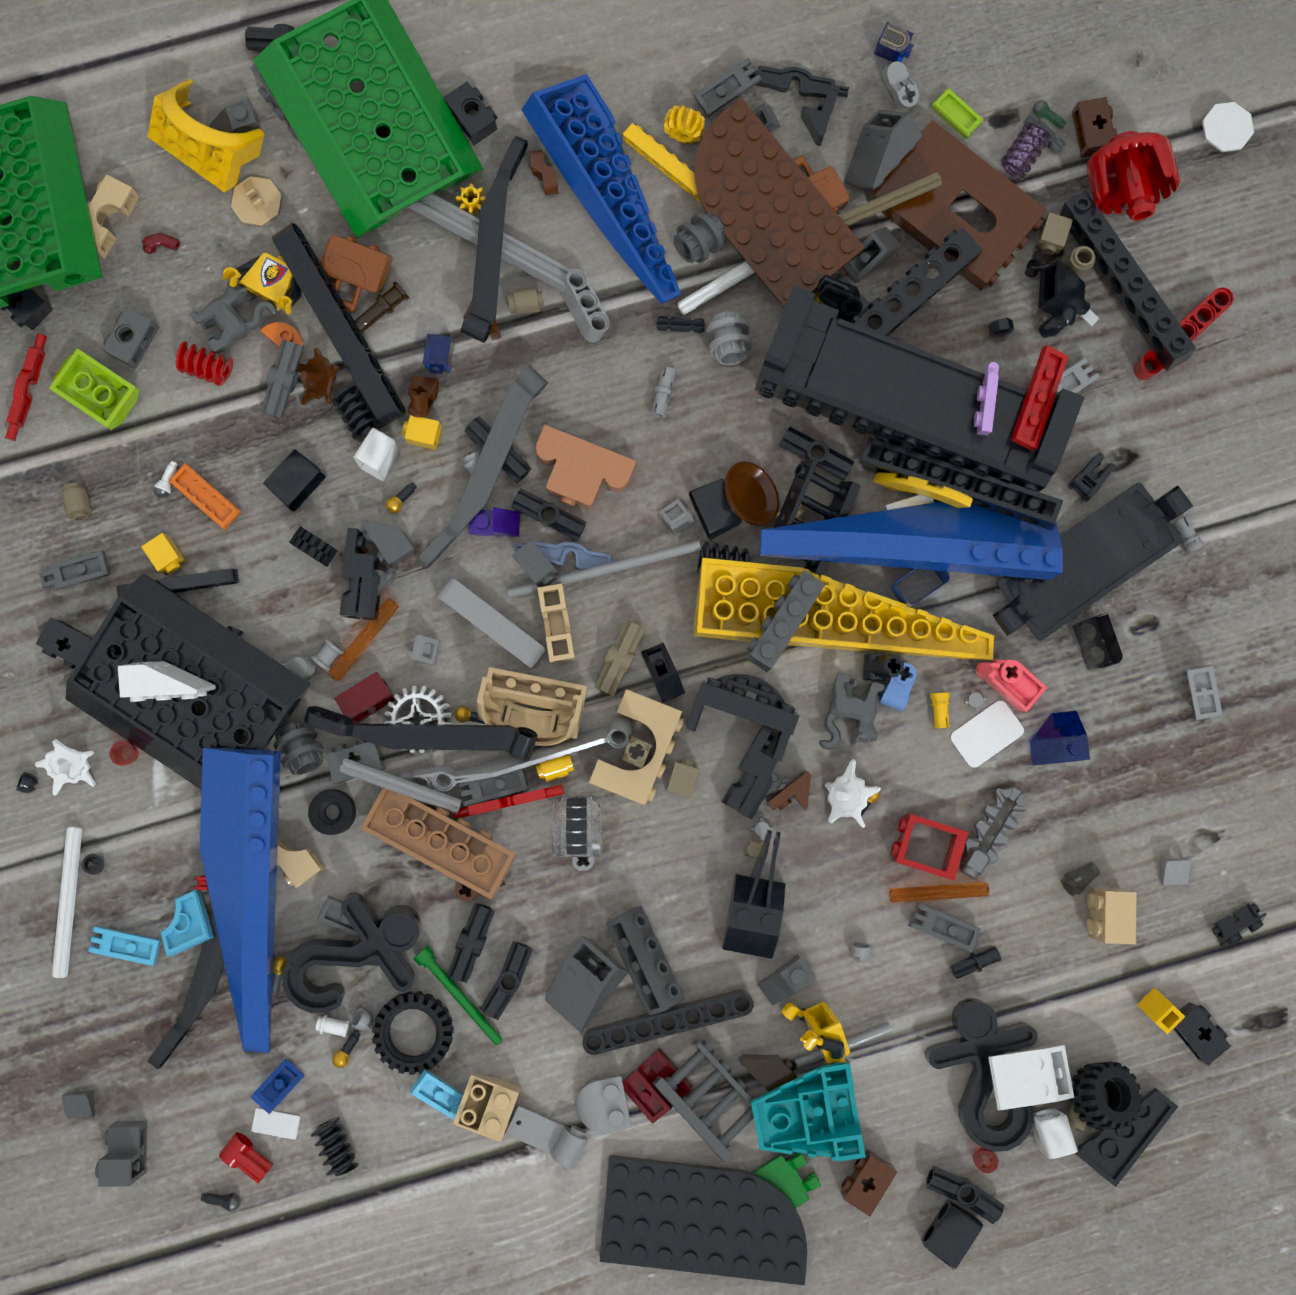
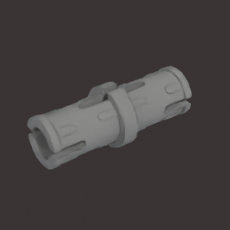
M662 367L658 386L654 389L655 399L650 412L656 418L666 417L668 403L674 393L672 388L677 370L674 368Z

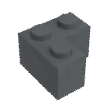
M116 1121L110 1125L105 1132L104 1138L105 1145H108V1154L100 1158L95 1167L98 1187L131 1186L147 1173V1121Z

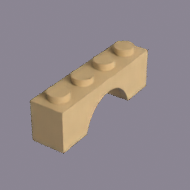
M278 837L277 866L279 865L285 872L283 877L290 886L301 887L326 868L312 848L305 850L291 849L284 845Z

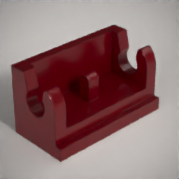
M378 672L373 673L334 698L343 715L350 717L355 723H360L387 706L389 702L396 700L384 678H381Z

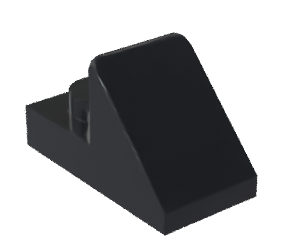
M829 89L826 98L821 96L817 110L807 106L802 107L801 118L815 144L818 146L822 144L838 91Z

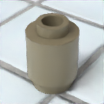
M1079 246L1068 256L1065 264L1077 276L1082 277L1094 265L1095 254L1091 248Z
M536 287L513 290V293L508 294L511 314L517 313V315L540 312V307L544 306L542 291L537 292Z
M70 483L63 486L61 497L67 518L73 519V521L88 519V515L92 513V508L86 488H83L81 483Z

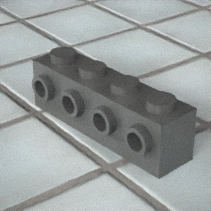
M805 570L799 575L794 574L787 585L790 588L786 596L781 595L774 605V608L777 610L772 617L767 616L760 627L763 630L759 638L754 637L748 645L747 650L750 652L745 659L765 672L771 670L826 584Z
M642 906L625 911L606 922L648 1016L664 1012L683 1000L684 996Z

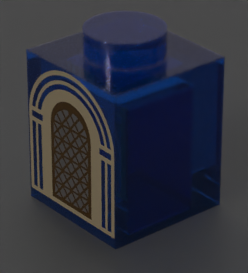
M887 21L877 42L874 54L890 62H902L904 57L908 59L914 47V44L911 43L914 33Z
M427 334L423 364L426 369H429V372L434 374H443V371L450 372L454 351L452 337Z

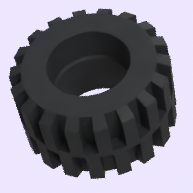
M1110 1061L1087 1064L1077 1070L1078 1075H1074L1072 1078L1074 1085H1072L1074 1098L1070 1100L1074 1102V1112L1080 1114L1079 1119L1082 1122H1086V1126L1097 1130L1121 1129L1132 1125V1121L1137 1120L1139 1117L1137 1112H1141L1142 1108L1140 1105L1142 1095L1139 1094L1141 1087L1139 1083L1136 1084V1076L1134 1073H1129L1130 1069L1128 1067L1122 1066L1121 1063ZM1104 1086L1108 1093V1105L1104 1099Z

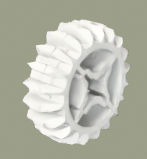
M412 686V694L406 688L402 689L404 698L395 694L394 698L398 703L389 702L388 706L394 708L393 712L385 711L384 714L385 716L392 717L391 721H385L384 724H417L407 720H413V718L417 717V713L420 712L419 716L430 717L420 721V724L438 721L437 724L452 725V723L445 722V718H451L452 713H444V710L448 709L450 705L448 703L440 705L444 700V696L440 695L434 699L437 692L434 689L427 695L426 686H422L420 693H418L417 686ZM420 699H426L432 703L437 713H425L420 704ZM412 701L410 714L399 718L403 707ZM409 749L411 753H414L416 751ZM419 750V752L425 753V750Z

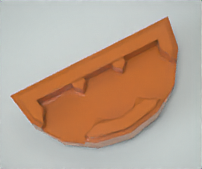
M274 322L260 329L279 348L282 339L303 346L300 334L287 323Z

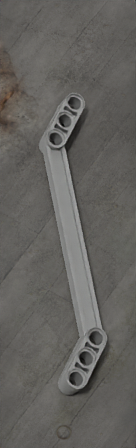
M402 177L405 182L411 183V181ZM431 194L408 207L477 245L480 221L477 217L435 194ZM503 233L501 259L559 290L582 336L589 342H598L609 328L610 322L586 274L579 269H570Z

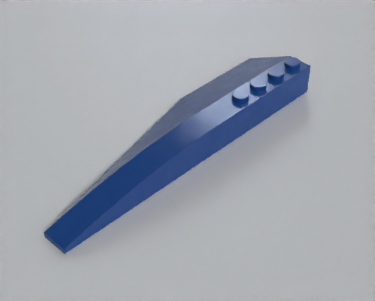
M940 501L760 531V556L936 571L947 570L948 572L1052 580L1063 573V548L1056 523L1053 531L973 504L970 507L956 508Z
M203 747L200 853L243 1051L269 1053L271 1041L281 751Z

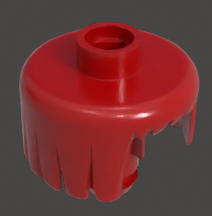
M1136 131L1120 133L1113 137L1108 144L1097 150L1087 163V175L1095 205L1102 213L1104 212L1107 215L1112 214V209L1116 214H1121L1122 202L1127 216L1132 221H1141L1151 217L1155 213L1156 204L1160 202V192L1163 199H1166L1171 195V188L1175 192L1180 184L1171 142L1160 133H1138Z

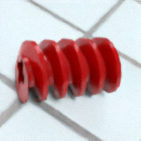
M183 341L176 355L177 371L181 373L186 372L189 376H196L200 380L205 379L208 383L214 382L215 385L222 386L232 372L233 359L230 357L224 363L225 356L223 354H220L215 359L216 353L214 351H210L208 356H206L205 348L202 347L197 353V345L192 344L188 350V342Z

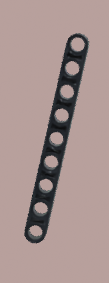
M290 223L273 235L272 240L374 416L382 426L386 427L406 414L405 407L304 233L295 223Z

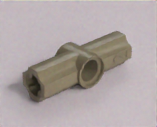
M625 621L616 642L612 644L605 658V665L594 688L614 697L624 673H627L636 654L634 652L640 643L645 628L631 621Z
M631 736L621 759L643 768L652 745Z

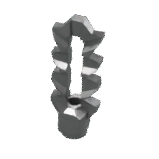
M1014 787L1006 790L995 789V805H986L984 808L987 820L977 821L974 825L977 839L966 840V854L960 863L959 871L974 880H977L987 865L998 861L999 857L995 848L1007 845L1009 838L1005 832L1007 830H1014L1019 825L1015 816L1026 811L1028 808L1023 800L1022 792ZM1007 799L1014 802L1015 804L1012 806L1009 815L1005 818L987 851L979 848V844L993 823L998 811L1002 808L1004 801Z

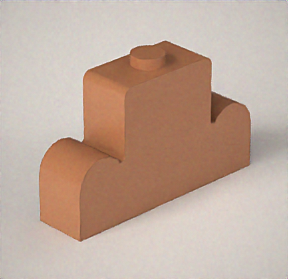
M544 425L536 444L539 460L545 465H554L546 485L548 493L561 498L560 502L570 507H574L576 504L589 510L593 509L603 483H606V486L613 492L624 491L629 486L637 466V461L547 425Z

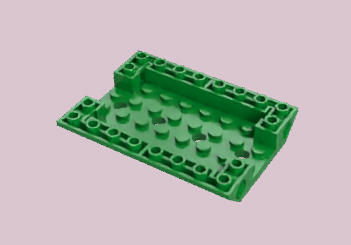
M350 0L273 40L253 60L357 239L399 217L400 211L440 190L442 193L484 170L388 0ZM328 36H334L337 38L338 44L333 48L327 47L324 44V39ZM359 81L365 88L362 92L355 93L350 89L351 83ZM379 126H386L390 130V135L386 138H380L376 134V129ZM406 170H410L416 175V179L411 183L405 182L401 177L402 173Z
M28 96L1 104L0 173L4 174L0 180V308L9 306L8 294L47 283L55 291H60L103 278L68 105L63 101ZM12 216L10 224L3 226L5 219ZM16 261H21V265L17 270H11Z

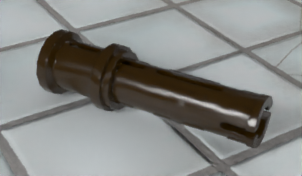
M396 281L393 282L392 288L383 295L379 294L376 298L377 302L355 320L361 333L365 332L386 313L392 314L394 308L404 299H410Z

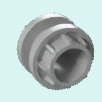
M719 313L712 318L709 326L706 328L707 339L711 341L709 345L710 355L718 359L719 364L735 365L741 363L747 358L749 351L752 349L751 338L747 336L749 332L748 322L741 318L739 313Z

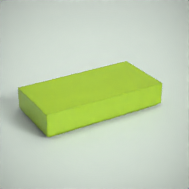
M949 87L931 106V109L965 140L984 120Z

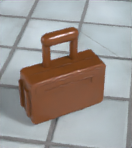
M801 155L793 159L798 167L803 166L808 179L836 213L846 207L850 196L833 166H828L814 174L804 156Z
M331 235L329 241L327 240L320 263L328 276L336 278L334 287L337 292L342 281L356 286L352 302L342 299L348 311L353 313L356 311L362 289L373 293H381L383 291L393 257L380 251L377 245H370L368 247L358 243L357 239L353 236L344 238L338 235Z

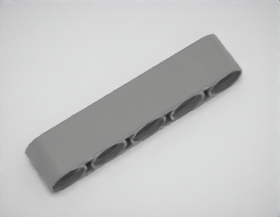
M452 576L449 577L435 595L531 669L547 650Z

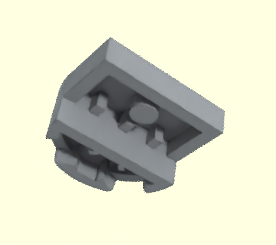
M621 1074L601 1079L593 1078L584 1084L577 1096L576 1107L581 1121L587 1128L597 1133H608L632 1127Z

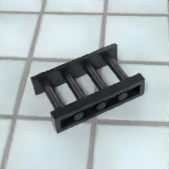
M801 460V463L795 469V477L774 528L805 523L795 518L800 504L821 514L825 520L846 517L850 513L861 485L853 481H842L837 485L814 472L817 461ZM810 481L833 493L834 498L830 507L804 495ZM801 559L806 562L805 569L818 575H824L829 564L828 561Z

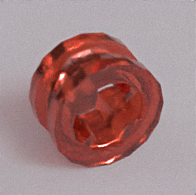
M978 1148L973 1155L974 1164L981 1172L991 1173L997 1169L999 1160L993 1151ZM984 1154H986L988 1157L990 1155L992 1156L989 1159L990 1164L987 1166L984 1163L980 1165V1163L983 1161L982 1156Z

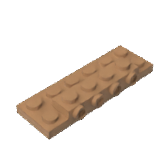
M382 788L360 829L493 900L517 854L493 842L494 836L480 829L479 833L474 832L470 829L472 824L458 818L456 822L448 818L450 812L440 807H436L433 810L427 806V803Z

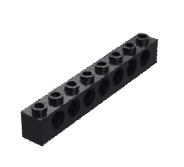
M1085 190L1067 200L1063 205L1060 216L1073 219L1069 231L1080 246H1086L1093 250L1095 254L1093 266L1165 370L1169 371L1187 361L1195 351V345L1104 215L1095 205L1090 195Z
M869 437L861 457V465L864 469L876 473H896L898 475L897 478L912 476L927 480L930 485L946 486L972 497L971 504L1051 531H1053L1063 504L1061 499Z

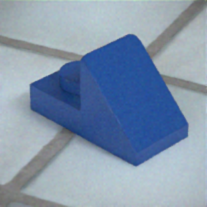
M285 1059L250 1098L270 1114L305 1075Z

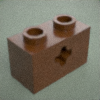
M1107 97L1079 101L1072 111L1080 156L1081 158L1089 157L1118 135L1117 130L1113 128L1112 124L1113 109L1108 104Z
M867 1149L865 1152L866 1158L856 1159L854 1172L851 1177L847 1176L841 1185V1195L846 1202L871 1217L897 1171L893 1165ZM869 1178L871 1179V1183H870V1184H869V1183H864V1185H863V1183H862V1180H863V1179H865V1180H868Z

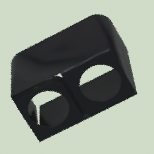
M294 449L263 484L288 509L294 512L321 484L326 476L320 472L322 470Z
M723 478L689 492L690 500L709 540L741 524V518L733 512L726 499L725 481Z
M1100 614L1073 625L1088 670L1105 668L1122 661L1123 654L1109 614L1104 616ZM1084 624H1091L1096 629V637L1091 641L1086 639L1082 628ZM1093 647H1098L1104 652L1105 657L1100 664H1095L1090 651Z
M947 1199L921 1241L925 1248L954 1270V1268L958 1267L981 1232L983 1224L978 1218Z

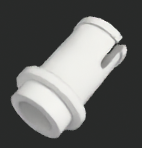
M328 1014L324 1016L319 1015L315 1030L320 1031L322 1035L325 1032L346 1037L350 1021L329 1018Z

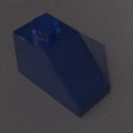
M1077 710L1051 713L1039 731L1029 741L1033 765L1090 760L1087 733Z

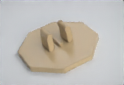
M250 176L234 187L231 208L243 224L263 227L279 216L282 195L271 179Z

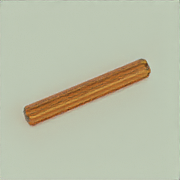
M388 598L379 608L378 621L370 620L330 669L328 674L334 680L340 681L396 612L399 605L394 600Z
M985 882L890 889L889 898L891 902L898 903L989 896L990 890L988 883Z

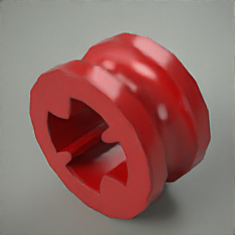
M195 876L194 880L197 881V885L194 886V889L208 890L206 876Z

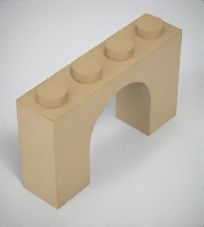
M626 689L617 714L638 721L651 730L656 741L655 754L646 766L638 770H624L598 759L589 783L643 805L647 801L652 802L657 788L653 787L656 777L661 779L666 767L662 761L665 754L671 755L675 745V741L671 740L674 731L680 732L685 719L680 717L682 711Z

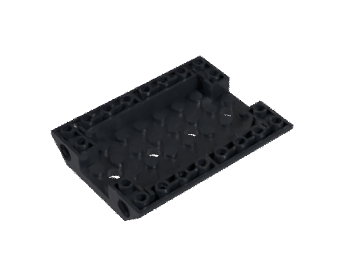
M142 574L119 595L69 676L65 699L202 790L203 747L265 750L278 728L286 725L311 684L151 577ZM114 645H118L122 651L118 659L114 658L111 654V648ZM165 661L214 684L216 689L207 691V696H199L194 699H181V697L170 700H156L154 698L147 699L146 701L130 702V697H120L118 666L138 662ZM197 701H202L206 705V711L203 715L198 714L195 710ZM239 729L247 731L248 740L246 743L238 740L237 732Z

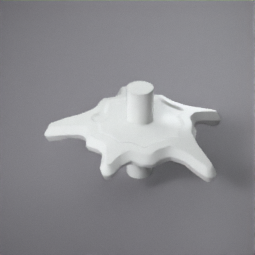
M55 739L52 741L54 750L47 752L45 759L35 763L36 767L45 768L47 775L53 778L52 794L54 796L68 782L78 783L79 780H83L92 787L96 785L88 771L91 766L87 761V758L94 754L93 750L77 751Z
M855 759L849 762L842 776H837L834 782L825 783V787L829 792L828 802L832 806L828 821L832 824L840 817H853L864 828L865 824L862 820L861 812L867 806V799L878 793L881 788L877 786L867 787L863 779L856 777Z

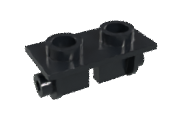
M1248 903L1233 913L1238 922L1235 923L1229 915L1215 923L1214 928L1211 930L1217 938L1219 936L1222 937L1220 946L1226 943L1231 946L1243 938L1241 934L1249 930L1253 933L1264 925L1262 921L1267 914L1259 915V907L1255 903Z

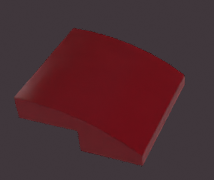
M661 1048L650 1055L623 1080L625 1093L652 1124L671 1110L672 1105L651 1082L658 1075L663 1079L666 1077L670 1078L678 1070ZM685 1077L677 1085L678 1088L675 1092L682 1098L692 1090L693 1085Z

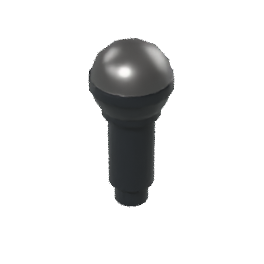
M203 1193L201 1196L202 1202L222 1206V1208L229 1212L237 1210L241 1203L240 1197L236 1193L226 1194L225 1196Z

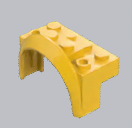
M186 79L167 91L154 96L147 137L225 193L237 186L241 166L260 156L265 134L260 128L245 133L223 132L210 128L190 117L183 109L191 105V102L188 101V95L193 80Z

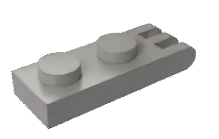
M1085 357L1063 372L1056 393L1063 388L1078 393L1101 376L1099 373L1091 377L1088 376L1095 368L1091 365L1085 370L1082 366L1089 362V359Z

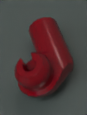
M161 232L145 236L142 240V250L145 253L152 254L156 252V247L164 246L177 251L180 246V240Z

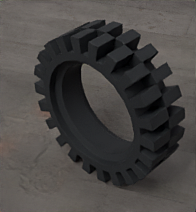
M421 991L399 994L385 1004L374 1020L375 1025L372 1027V1033H374L372 1043L376 1045L374 1049L376 1054H380L382 1057L380 1060L383 1064L387 1062L389 1064L388 1068L391 1070L394 1068L398 1069V1073L401 1074L409 1072V1075H415L416 1072L421 1074L425 1069L434 1068L448 1052L453 1040L454 1027L451 1024L453 1020L447 1013L449 1011L447 1007H443L441 1005L442 1001L439 999L435 1000L432 998L433 995L429 993L425 995ZM408 1009H417L425 1012L433 1020L436 1027V1039L432 1048L424 1054L410 1056L400 1052L394 1046L390 1037V1028L394 1017Z

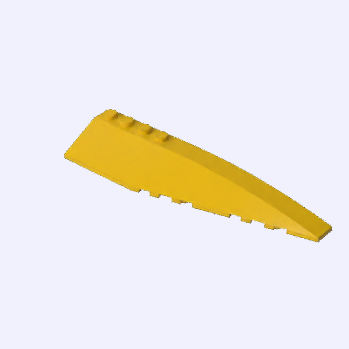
M702 558L694 618L693 636L749 642L754 637L759 638L763 631L760 629L762 623L767 616L772 617L777 610L774 608V605L781 595L786 596L790 588L787 585L794 574L799 575L805 570L826 585L787 645L911 656L993 660L994 635L951 622L949 619L934 616L921 609L907 607L904 603L870 591L866 592L847 583L844 584L832 580L830 577L810 572L808 569Z

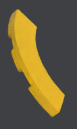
M877 473L872 481L891 491L923 495L956 508L970 507L973 500L972 497L946 486L930 485L929 481L912 476L897 478L898 475L896 473Z

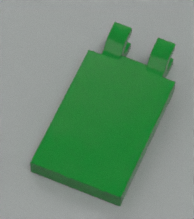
M795 1152L787 1159L780 1153L752 1171V1173L766 1178L780 1188L788 1196L795 1208L809 1200L806 1192L813 1191L821 1186L820 1180L814 1171L801 1179L796 1169L807 1164L803 1153Z

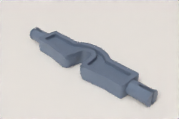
M533 541L550 563L558 566L565 564L568 553L576 555L575 568L580 570L619 561L612 559L610 554L588 551L584 546L574 542H563L554 545ZM517 542L516 546L520 548L525 545L524 543Z

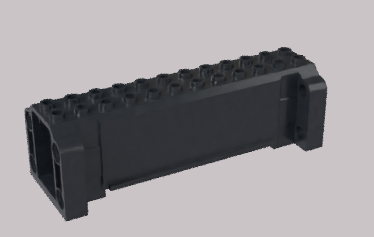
M793 286L756 383L755 390L759 391V395L768 399L778 398L788 407L795 408L798 406L804 408L807 414L815 417L822 415L829 418L828 421L835 425H848L856 433L862 435L868 433L874 435L875 439L887 443L892 442L899 445V447L1037 492L1046 488L1051 477L1059 467L1085 396L1064 388L1056 393L1038 449L1031 451L1011 441L1028 387L1022 389L998 379L992 432L988 435L977 434V427H974V417L976 411H980L981 401H977V392L979 386H983L985 374L840 318L836 319L839 310L814 301L815 293Z

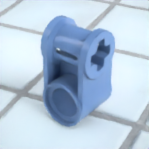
M904 662V668H906V673L909 674V677L901 680V675L899 674L898 677L888 678L879 698L880 704L903 712L907 705L917 674L915 667Z

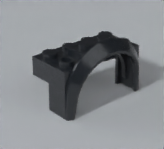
M731 674L718 679L708 677L707 681H701L686 729L696 730L703 707L706 705L779 730L772 759L782 761L790 735L794 733L799 715L795 712L794 706L786 704L778 691L766 681L751 675ZM747 691L757 694L756 699L747 697Z

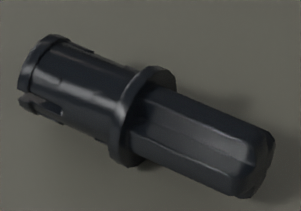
M992 946L977 954L971 953L970 957L952 964L950 969L953 976L959 979L975 971L980 973L982 968L1000 962L1001 955L998 949Z

